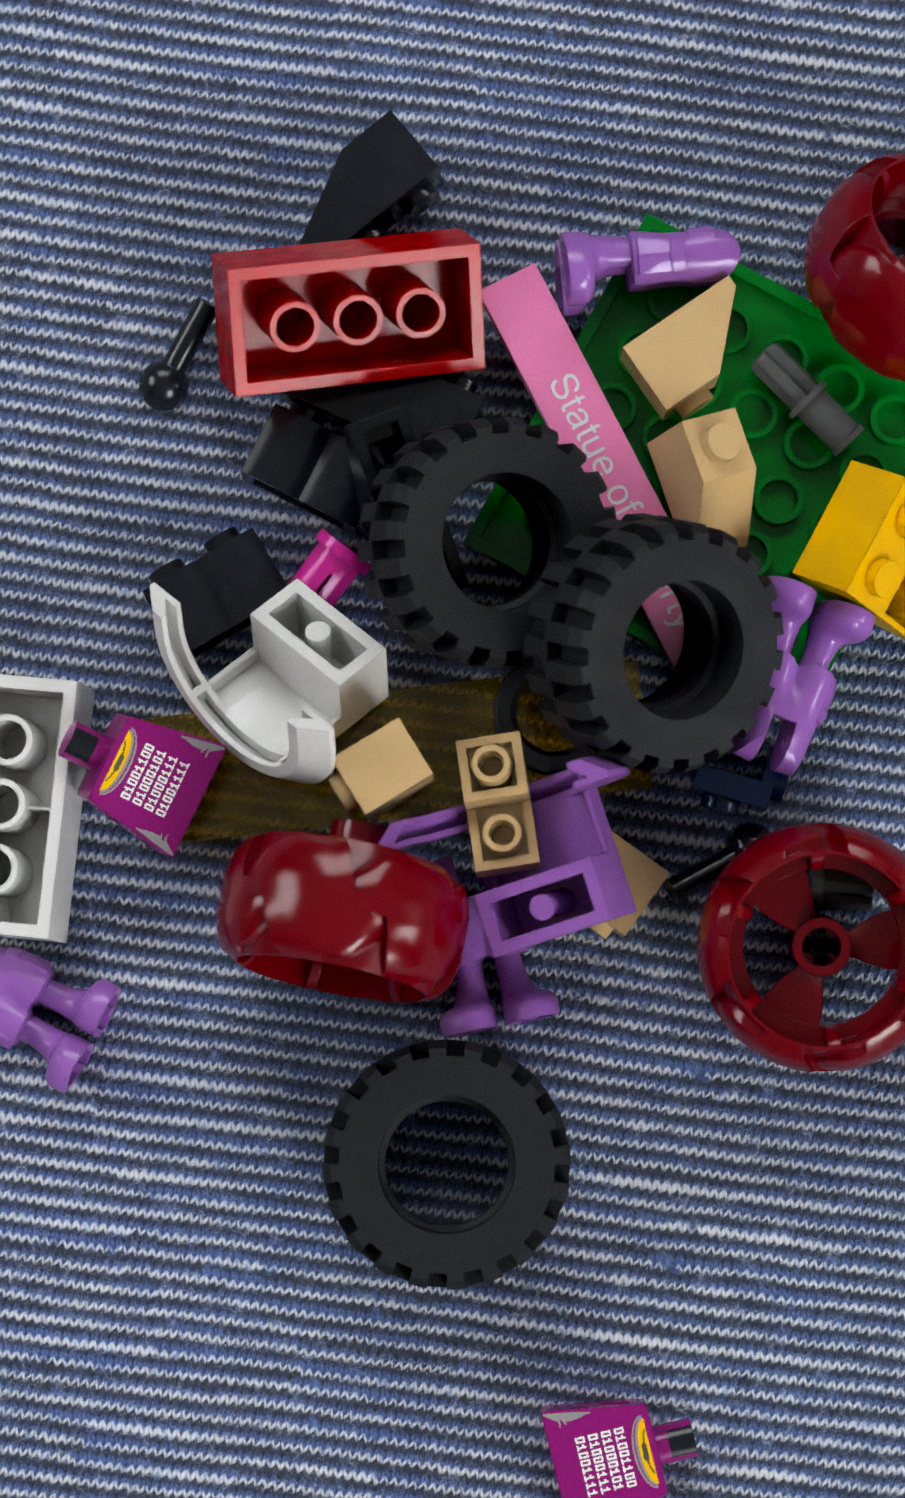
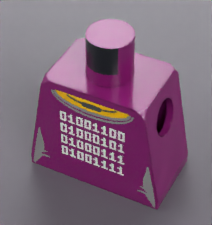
M116 713L105 735L78 721H74L63 737L58 750V756L87 769L78 788L77 795L151 849L173 858L227 747L212 740Z
M644 1399L552 1404L540 1407L561 1498H662L668 1494L661 1465L698 1456L690 1419L684 1418L652 1426Z

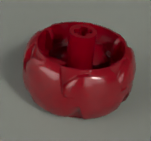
M905 153L881 156L870 161L838 185L810 229L803 258V272L809 297L813 305L820 309L822 316L831 329L834 339L850 355L872 371L884 377L905 382V254L899 260L889 248L890 243L905 250Z
M339 818L333 820L330 835L297 831L269 832L250 837L237 847L223 878L216 911L217 939L222 950L232 957L238 965L271 979L321 992L366 1000L396 1003L422 1002L436 998L448 989L461 965L469 925L467 893L463 885L452 879L451 874L440 865L401 850L379 845L378 843L386 832V828L365 821Z
M816 822L784 827L770 832L749 844L730 860L713 883L700 915L697 931V958L701 980L711 1004L725 1026L739 1041L769 1061L805 1072L847 1071L860 1068L882 1059L905 1043V854L883 838L859 828L837 823ZM829 868L851 873L876 889L891 910L880 912L847 932L832 917L823 913L815 914L813 897L808 877L804 870ZM754 906L762 914L789 929L786 939L787 949L792 959L799 965L778 981L767 992L764 999L760 997L752 985L743 957L744 931L747 920H750L753 915ZM821 928L827 937L834 938V945L831 952L826 948L823 949L827 955L826 957L813 960L812 953L808 949L802 948L803 940L806 936L809 938L812 936L810 932L813 929ZM849 957L881 968L896 970L890 976L888 981L890 985L885 993L868 1010L844 1022L835 1024L832 1022H822L820 1024L823 1012L822 976H829L840 971L848 962Z

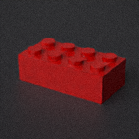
M460 228L211 254L220 380L235 397L486 369L480 243Z

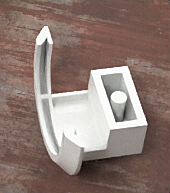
M295 579L250 614L253 647L208 681H206L187 643L181 603L155 582L149 585L157 644L165 666L179 692L199 720L222 745L226 746L233 755L248 766L263 774L305 784L322 782L332 773L335 767V739L389 697L386 648L299 579Z

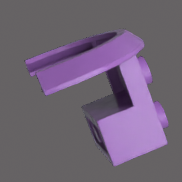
M599 756L586 757L566 763L568 769L529 783L542 868L489 876L493 889L474 895L494 958L637 912L597 789L631 774L628 766ZM465 804L391 823L378 844L403 851L468 832L469 824Z

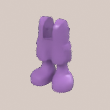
M712 226L692 227L684 229V232L628 231L627 237L592 235L579 231L560 233L559 239L555 241L554 250L555 286L559 310L563 316L582 313L594 295L596 281L610 276L624 275V282L628 293L667 287L699 288L713 286L734 272L740 260L741 251L739 243L728 231L713 229Z
M767 576L770 577L777 593V600L771 603L772 609L782 613L784 634L777 635V650L783 651L781 671L773 670L769 686L775 688L768 706L759 705L753 715L758 722L745 738L739 736L732 738L734 747L731 751L733 754L751 761L759 752L764 742L772 717L782 719L783 722L772 750L769 766L772 771L792 776L805 756L815 729L819 728L827 717L828 709L836 692L837 680L832 672L827 670L830 662L842 646L860 643L871 635L875 616L868 610L849 602L827 600L815 604L817 592L807 584L787 577ZM810 616L805 646L798 665L795 658L791 655V651L800 627Z
M452 855L433 860L434 863L446 869L451 874L452 879L461 884L454 868ZM489 877L479 878L481 885L484 884L485 891L493 889ZM474 896L467 897L469 925L461 965L456 973L457 994L455 1004L441 1016L439 1023L443 1038L465 1036L490 1031L499 1027L494 1006L487 991L482 961L486 957L494 960L500 985L501 1007L505 1026L522 1024L559 1014V1001L555 993L550 990L537 988L526 972L521 954L526 953L529 947L494 958Z
M0 946V1045L10 1049L13 1045H18L21 1040L30 1045L47 1062L45 1073L47 1084L57 1091L66 1093L87 1064L93 1053L94 1044L75 1034L56 1028L33 1015V1007L40 1004L72 1021L79 1029L98 1038L104 1032L112 1017L121 994V988L106 979L96 981L88 989L73 988L54 981V964L27 952L25 949Z

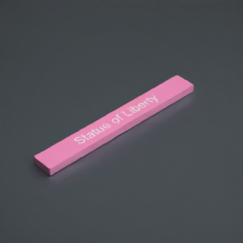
M533 263L483 288V307L545 426L558 432V445L574 443L587 456L586 462L581 466L585 473L599 471L607 486V490L599 494L603 507L614 506L617 520H621L626 514L637 513L668 517L536 264ZM666 585L651 594L641 604L640 608L674 670L682 650L684 621L680 604L672 589Z

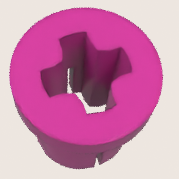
M322 527L315 536L319 543L289 583L299 579L326 602L334 606L359 573L364 576L371 569V564L368 561H359L357 552Z

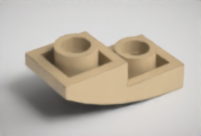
M520 731L455 741L477 878L542 868Z

